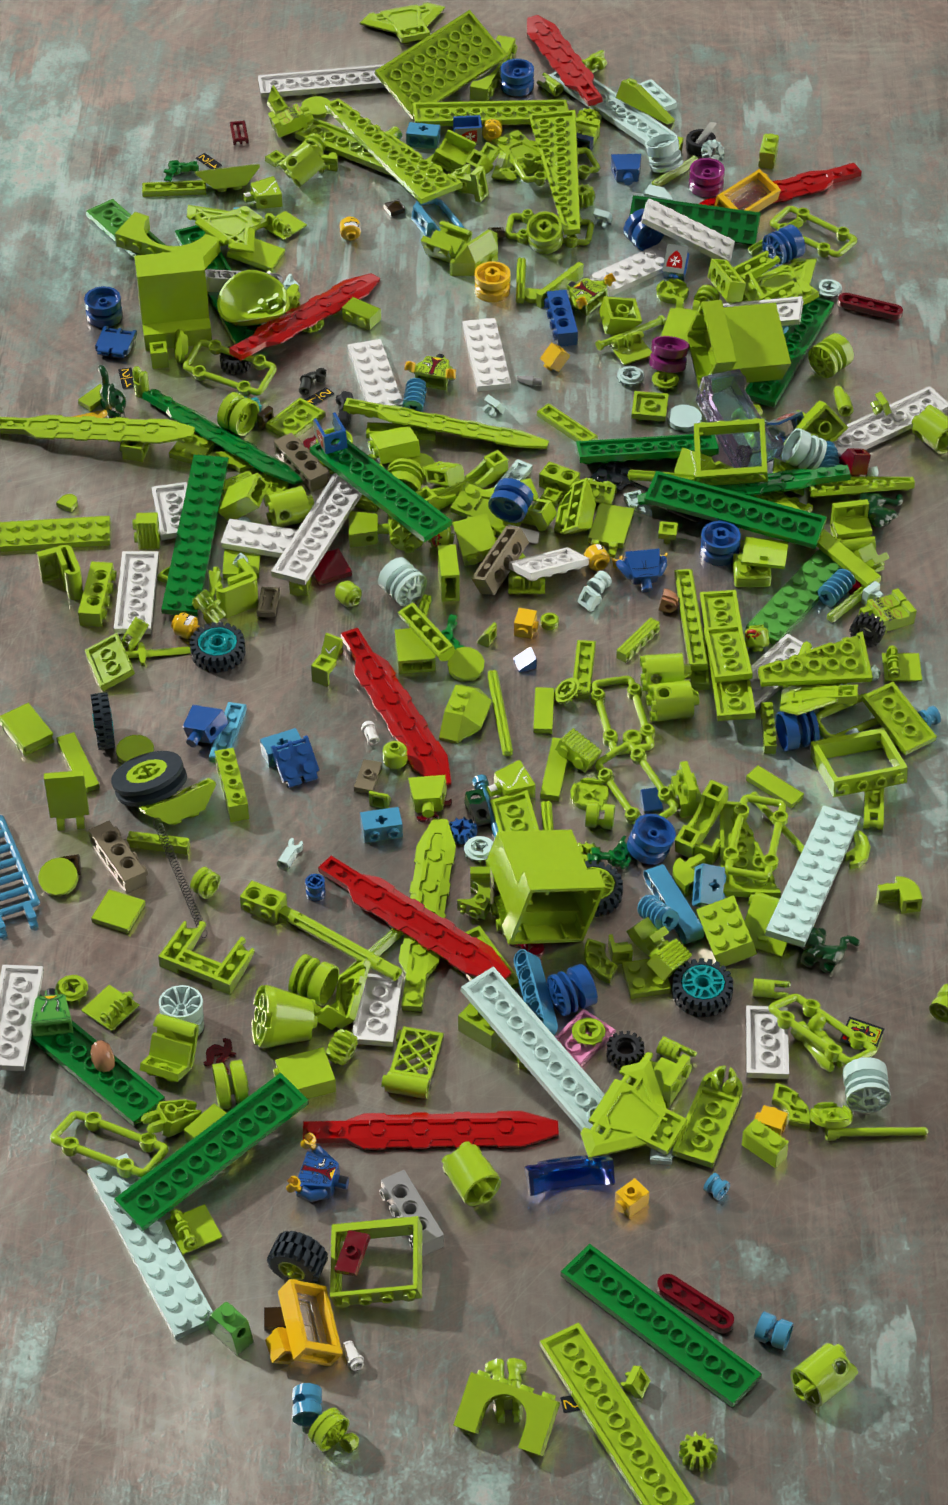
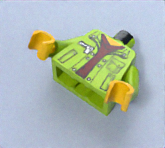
M610 273L602 281H593L588 278H584L578 284L571 281L567 289L570 294L569 301L572 310L576 311L579 309L585 316H588L602 304L604 296L608 297L607 287L612 286V282L616 281L614 275Z
M437 354L436 357L426 356L423 361L417 364L412 361H406L404 370L415 374V378L424 380L426 387L447 390L448 380L454 381L456 379V369L450 366V361L443 354Z

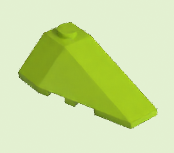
M819 400L807 412L795 429L800 428L809 432L811 436L815 435L825 441L834 442L849 427L827 403ZM785 442L782 444V446H781V447L778 449V451L776 452V454H777L781 459H782V450H783V447H784V445H785Z

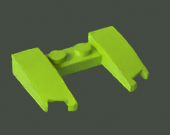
M765 251L733 267L746 283L744 296L747 301L794 297V293H791L792 287H795L793 280L766 294L762 292L755 280L780 262L779 256L776 255L771 259L768 257L769 252Z
M184 921L158 956L159 967L174 973L182 970L211 982L212 988L231 995L247 969L255 949L251 948L248 952L243 946L246 943V939L241 936L222 963L192 952L206 927V922L199 921L198 928H187V921Z

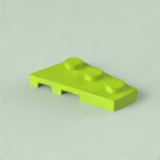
M366 959L339 975L336 986V1001L338 1000L343 1003L346 1018L336 1026L339 1029L355 1021L371 962Z

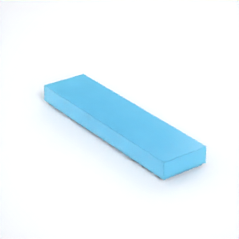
M227 703L224 713L229 723L215 738L209 754V761L216 762L215 751L234 747L247 710L246 704Z

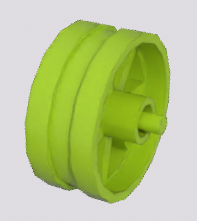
M335 1407L324 1411L309 1429L308 1440L314 1445L316 1444V1447L322 1452L328 1451L347 1432L350 1424L349 1419L341 1415V1412Z

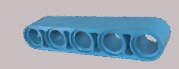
M662 864L644 870V879L652 894L678 912L679 922L674 929L684 944H688L704 938L705 933L700 921L666 867Z
M521 949L515 954L513 960L523 1000L548 1030L555 1035L558 1030V1023L541 960L534 954Z

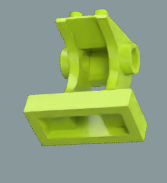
M468 164L451 173L452 176L462 182L463 187L457 189V191L473 194L475 202L481 203L489 195L483 166H478L471 172V166Z
M470 867V893L477 894L470 899H457V910L460 911V914L464 915L467 913L472 918L485 920L490 911V867Z

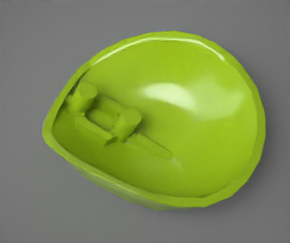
M245 270L235 274L224 284L218 296L217 307L220 316L227 322L237 326H255L269 322L284 314L289 308V297L283 284L275 277L258 270Z

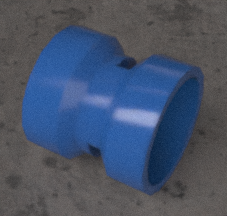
M320 874L307 876L305 879L307 898L311 901L322 900L326 895L324 877Z

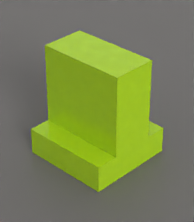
M202 249L134 256L145 350L150 351L149 343L166 341L167 349L174 348L177 329L186 330L184 334L188 336V346H194L199 340L211 341L212 332Z
M722 300L701 302L686 333L700 395L720 393L724 385L779 380L784 377L791 365L776 302L723 307Z
M572 829L498 831L487 860L507 911L502 928L508 945L583 942L606 886L599 869H587Z

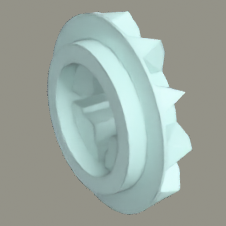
M716 139L708 140L701 148V155L703 158H711L721 162L725 156V147H722L721 142L716 141ZM716 148V154L712 155V150Z
M824 279L816 284V290L819 291V297L824 296L825 299L827 297L833 299V297H838L842 292V286L835 280Z
M626 366L617 372V379L624 386H638L639 383L643 382L644 373L637 367Z
M484 836L470 838L464 845L466 857H469L471 861L478 860L479 863L482 860H487L493 841ZM476 847L480 850H483V853L480 851H476Z

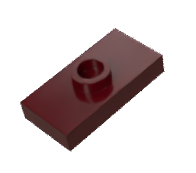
M348 1230L334 1269L336 1273L357 1277L371 1238L369 1234Z

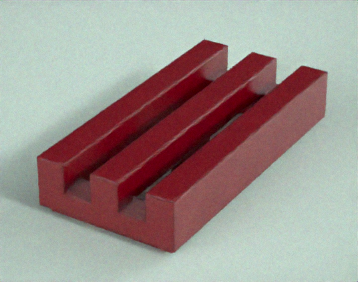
M245 121L230 122L233 145H236V142L243 144V141L249 144ZM233 125H236L238 138L235 136ZM239 125L243 127L244 137L241 136Z

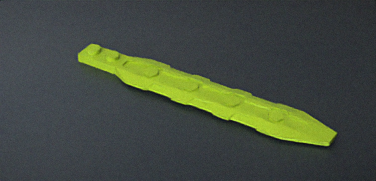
M347 398L343 406V411L353 415L360 414L368 418L375 417L392 423L412 425L432 431L447 432L512 447L547 449L549 440L521 430L482 424L481 422L461 420L401 406L383 405Z
M41 415L31 418L0 417V434H24L36 439L107 440L108 442L132 441L162 444L190 439L195 432V427L169 419L142 420L122 417H63L62 415Z
M433 819L416 847L415 871L409 893L411 894V899H416L424 904L428 910L441 918H446L445 908L447 896L450 893L451 883L449 881L451 867L454 864L456 845L448 819ZM404 934V941L401 944L399 963L406 975L401 1008L402 1011H422L427 978L438 966L440 956L432 950L428 951L406 934Z

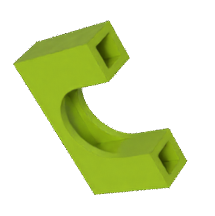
M478 1370L477 1374L470 1372L453 1426L479 1434L488 1406L499 1397L513 1396L523 1404L526 1411V1424L518 1448L544 1456L561 1403L555 1400L556 1396L543 1392L542 1396L533 1393L534 1388L521 1384L520 1388L511 1386L513 1381L499 1377V1381L490 1379L491 1374Z

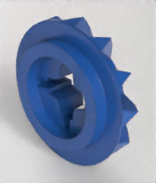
M456 817L455 821H449L455 844H465L470 838L476 837L477 826L472 819L468 820L465 817L458 819ZM464 826V830H462L461 834L459 835L458 830H460L461 827Z

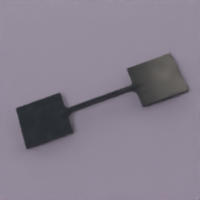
M613 461L604 463L590 476L591 479H595L597 482H612L619 491L628 484L645 492L649 489L628 479V472L632 469ZM667 509V511L677 514L696 523H698L702 519L696 516Z

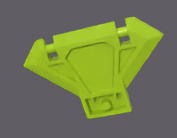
M426 2L420 6L416 4L380 11L377 14L373 12L369 13L360 22V25L396 33L401 43H410L411 41L423 40L430 35L427 26L445 7Z
M519 130L493 139L492 145L498 147L501 151L491 178L507 181L517 180L516 176L519 175L512 161L516 157L523 156L526 152H531L534 155L540 154L536 141L529 140ZM542 160L535 161L530 167L525 166L523 163L519 164L527 176L539 171L538 165L542 163Z
M194 205L187 206L186 218L195 220L197 226L211 236L220 238L221 243L229 244L228 248L231 250L254 253L255 230L267 226V220L247 206L231 211Z
M794 258L790 260L791 264L780 265L755 279L764 294L793 280L795 287H792L791 293H794V297L802 296L803 305L819 297V291L810 286L817 261L814 258ZM743 295L742 301H747L746 297Z
M531 478L521 480L531 489L533 501H536L538 494ZM466 483L450 507V512L464 518L487 513L494 537L496 535L500 536L506 526L520 527L524 521L523 519L518 523H509L497 518L490 511L488 502L494 493L495 487L485 490Z
M813 684L783 686L780 711L800 715L831 704L852 706L854 703H858V685L828 686Z
M650 1060L623 1066L619 1073L624 1077L622 1080L614 1079L588 1120L593 1126L591 1129L584 1127L580 1133L588 1159L644 1145L667 1156L685 1127L687 1118L666 1108ZM631 1081L635 1082L633 1086L629 1084ZM600 1129L604 1131L602 1135L598 1133Z

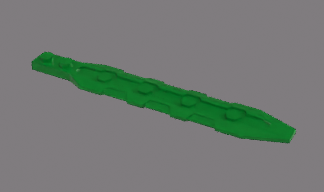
M157 389L143 392L142 399L166 412L170 418L179 423L195 427V431L202 437L220 445L229 453L242 458L263 473L291 484L302 482L303 479L286 463L261 451L257 446L232 434L231 431L220 427L199 412L177 403L173 398L165 396Z
M837 465L828 468L778 471L777 473L768 474V482L712 486L751 496L773 491L798 490L816 484L851 480V474L848 465ZM647 492L637 495L638 505H652L644 501Z

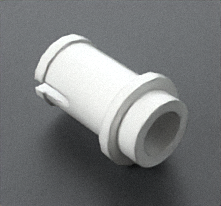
M365 721L362 724L361 731L365 733L368 745L378 744L380 739L375 730V723Z
M353 1341L344 1342L341 1345V1349L348 1361V1368L353 1371L361 1369L364 1365L363 1356L359 1355Z

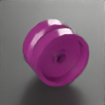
M701 158L691 164L689 189L693 194L700 197H714L723 191L725 168L720 161L711 158Z
M659 336L652 340V353L649 360L652 368L668 373L681 372L686 369L687 358L685 356H687L689 351L688 342L673 336Z

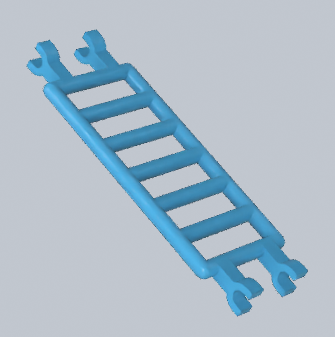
M0 815V838H5L7 844L0 846V854L10 851L13 858L1 861L0 870L16 865L19 872L0 877V886L20 879L23 880L25 886L0 893V902L28 893L31 900L0 909V939L7 937L6 926L2 917L23 910L30 928L38 927L37 916L33 907L40 904L38 895L3 815Z

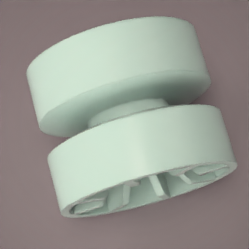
M186 985L174 986L162 993L159 998L160 1013L198 1024L199 1036L204 1029L203 998L201 993L197 989Z

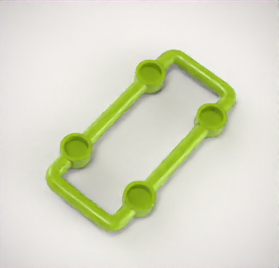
M585 147L577 148V157L579 154H586L593 167L587 165L578 167L579 178L585 180L590 174L599 172L601 167L590 149ZM526 152L523 156L513 159L512 164L523 182H535L537 186H543L546 183V173L539 171L534 176H526L519 164L523 163L525 166L530 167L535 161L541 160L540 154L534 155L531 152Z
M787 206L774 216L769 223L772 228L778 230L787 223L779 224L777 222L789 212L796 214V217H800L803 222L809 220L835 233L839 241L850 240L840 250L834 251L831 249L830 244L825 242L818 243L802 235L805 244L817 249L820 257H827L829 255L839 258L858 242L857 237L849 233L848 228H838L811 215L807 208Z
M525 209L522 213H512L509 215L505 229V236L508 239L517 240L521 244L529 242L526 229H521L518 233H511L514 219L521 220L527 224L528 220L534 215L532 210ZM580 216V227L581 225L588 226L585 239H578L576 234L567 235L562 244H565L568 248H575L578 245H589L594 229L593 221L582 219Z
M217 339L197 341L183 364V369L193 374L196 380L203 381L205 378L238 389V393L243 396L263 394L277 370L276 365L267 361L264 355L249 356L243 359L253 363L254 367L258 370L269 369L261 385L256 389L251 387L248 381L238 383L206 372L205 367L202 365L190 366L202 346L209 348V351L214 355L224 353L233 356L229 354V348L222 346L221 342Z
M619 676L598 679L592 682L590 701L597 706L604 729L603 743L609 746L610 751L617 747L618 734L615 730L611 729L604 706L605 692L599 687L628 683L629 685L627 697L634 701L642 726L640 728L642 740L647 742V744L636 746L644 751L653 749L655 745V728L653 725L648 724L641 702L642 687L635 683L634 678L631 676ZM627 749L619 755L631 754V751Z
M624 742L596 761L595 767L599 772L598 779L603 782V785H607L619 801L625 810V818L629 824L634 825L635 821L642 815L639 809L631 807L615 784L612 770L603 766V764L627 749L631 751L630 756L633 763L641 765L659 791L658 797L663 804H668L670 807L660 813L659 816L667 819L676 813L678 805L674 800L675 794L673 790L663 785L646 761L647 755L645 751L637 747L633 742Z
M746 794L741 797L739 804L734 806L733 815L735 823L729 847L723 852L725 871L734 876L768 880L772 872L778 867L779 859L776 853L782 828L788 822L786 804L779 799ZM747 802L778 807V810L772 815L774 830L769 852L763 857L762 866L765 869L764 872L733 867L739 860L737 845L742 824L749 816Z
M790 994L771 1003L768 1007L769 1012L777 1018L780 1028L789 1029L791 1027L825 1051V1059L829 1062H837L839 1060L847 1065L855 1059L869 1058L877 1053L876 1046L868 1041V1036L865 1033L851 1030L822 1010L820 1003L816 1000L806 999L800 994ZM797 1002L803 1006V1013L807 1017L812 1018L814 1015L822 1013L828 1024L850 1038L852 1048L856 1050L865 1048L866 1050L853 1057H848L842 1053L843 1049L839 1045L827 1043L795 1021L794 1014L779 1009Z
M73 1111L50 1135V1141L62 1147V1151L66 1156L72 1157L78 1153L117 1168V1172L122 1178H129L132 1175L143 1177L158 1166L169 1152L168 1146L158 1141L155 1134H149L148 1132L139 1134L105 1121L98 1112L84 1113L82 1111ZM75 1119L84 1121L85 1126L90 1131H97L99 1128L139 1142L140 1147L145 1152H152L154 1149L159 1151L141 1169L134 1166L132 1159L123 1158L118 1160L79 1145V1141L75 1137L63 1139L60 1136Z

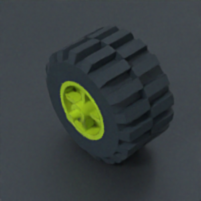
M283 1231V1233L277 1236L267 1257V1263L269 1268L273 1270L272 1272L285 1281L295 1279L308 1283H317L328 1260V1253L317 1240L304 1233Z

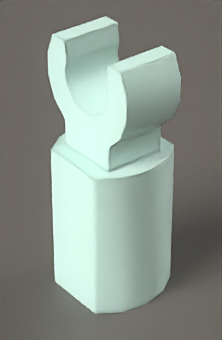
M294 838L288 841V847L285 848L277 861V866L280 869L289 870L297 857V853L303 850V841H300L298 845H294Z

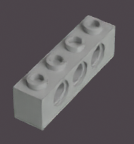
M405 1170L381 1179V1189L379 1192L383 1201H387L390 1205L389 1210L394 1218L419 1217L423 1230L422 1256L444 1247L443 1232ZM408 1235L410 1246L413 1249V1235Z

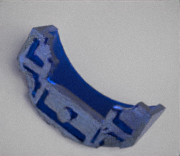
M587 1155L568 1156L539 1161L535 1165L524 1167L530 1196L569 1187L615 1185L613 1159L608 1155L588 1158Z

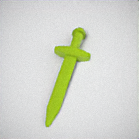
M139 642L138 650L126 651L129 658H139L141 666H145L146 657L191 654L190 646L145 650L143 642Z

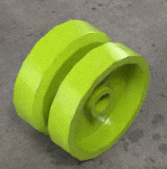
M547 211L538 212L528 220L526 226L528 241L534 251L540 254H550L562 246L564 240L562 223L557 215Z
M232 392L224 398L217 413L218 425L226 430H231L239 436H245L253 429L257 422L259 405L250 398H246L237 392Z
M242 1059L230 1062V1075L227 1074L226 1066L223 1062L212 1064L218 1106L223 1110L231 1108V1095L234 1094L236 1105L249 1097L248 1080Z

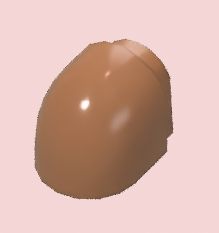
M664 588L659 611L671 613L677 610L679 598L675 592Z
M103 1040L95 1042L91 1046L90 1052L95 1068L100 1072L112 1070L115 1066V1059L110 1045Z

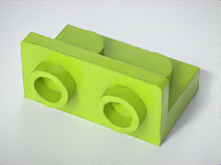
M588 478L596 504L613 505L614 496L617 493L616 485L609 481L597 482L595 479Z

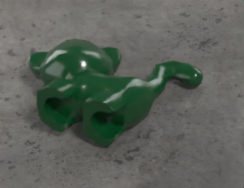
M99 365L98 370L102 376V387L100 389L101 406L107 410L108 418H123L125 415L126 397L120 390L114 387L113 383L109 384L106 368L103 365Z
M861 493L859 499H868V519L870 524L877 528L888 526L893 519L899 516L895 510L887 509L883 505L897 507L904 501L900 494L896 496V500L884 498L876 493Z
M813 927L805 946H799L804 950L801 956V963L807 967L820 962V970L825 973H831L834 967L844 958L847 943L854 946L860 945V940L850 935L840 938L839 946L825 945V937L827 936L825 929Z

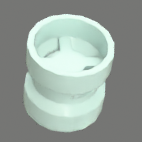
M599 571L595 574L594 578L587 582V586H590L601 595L604 589L612 584V579L606 572Z

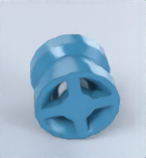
M930 706L927 710L918 712L929 727H931V724L936 725L941 722L940 713L935 706Z
M713 1173L705 1182L703 1190L707 1193H712L713 1198L716 1200H720L728 1192L730 1183L727 1180H722L719 1174Z

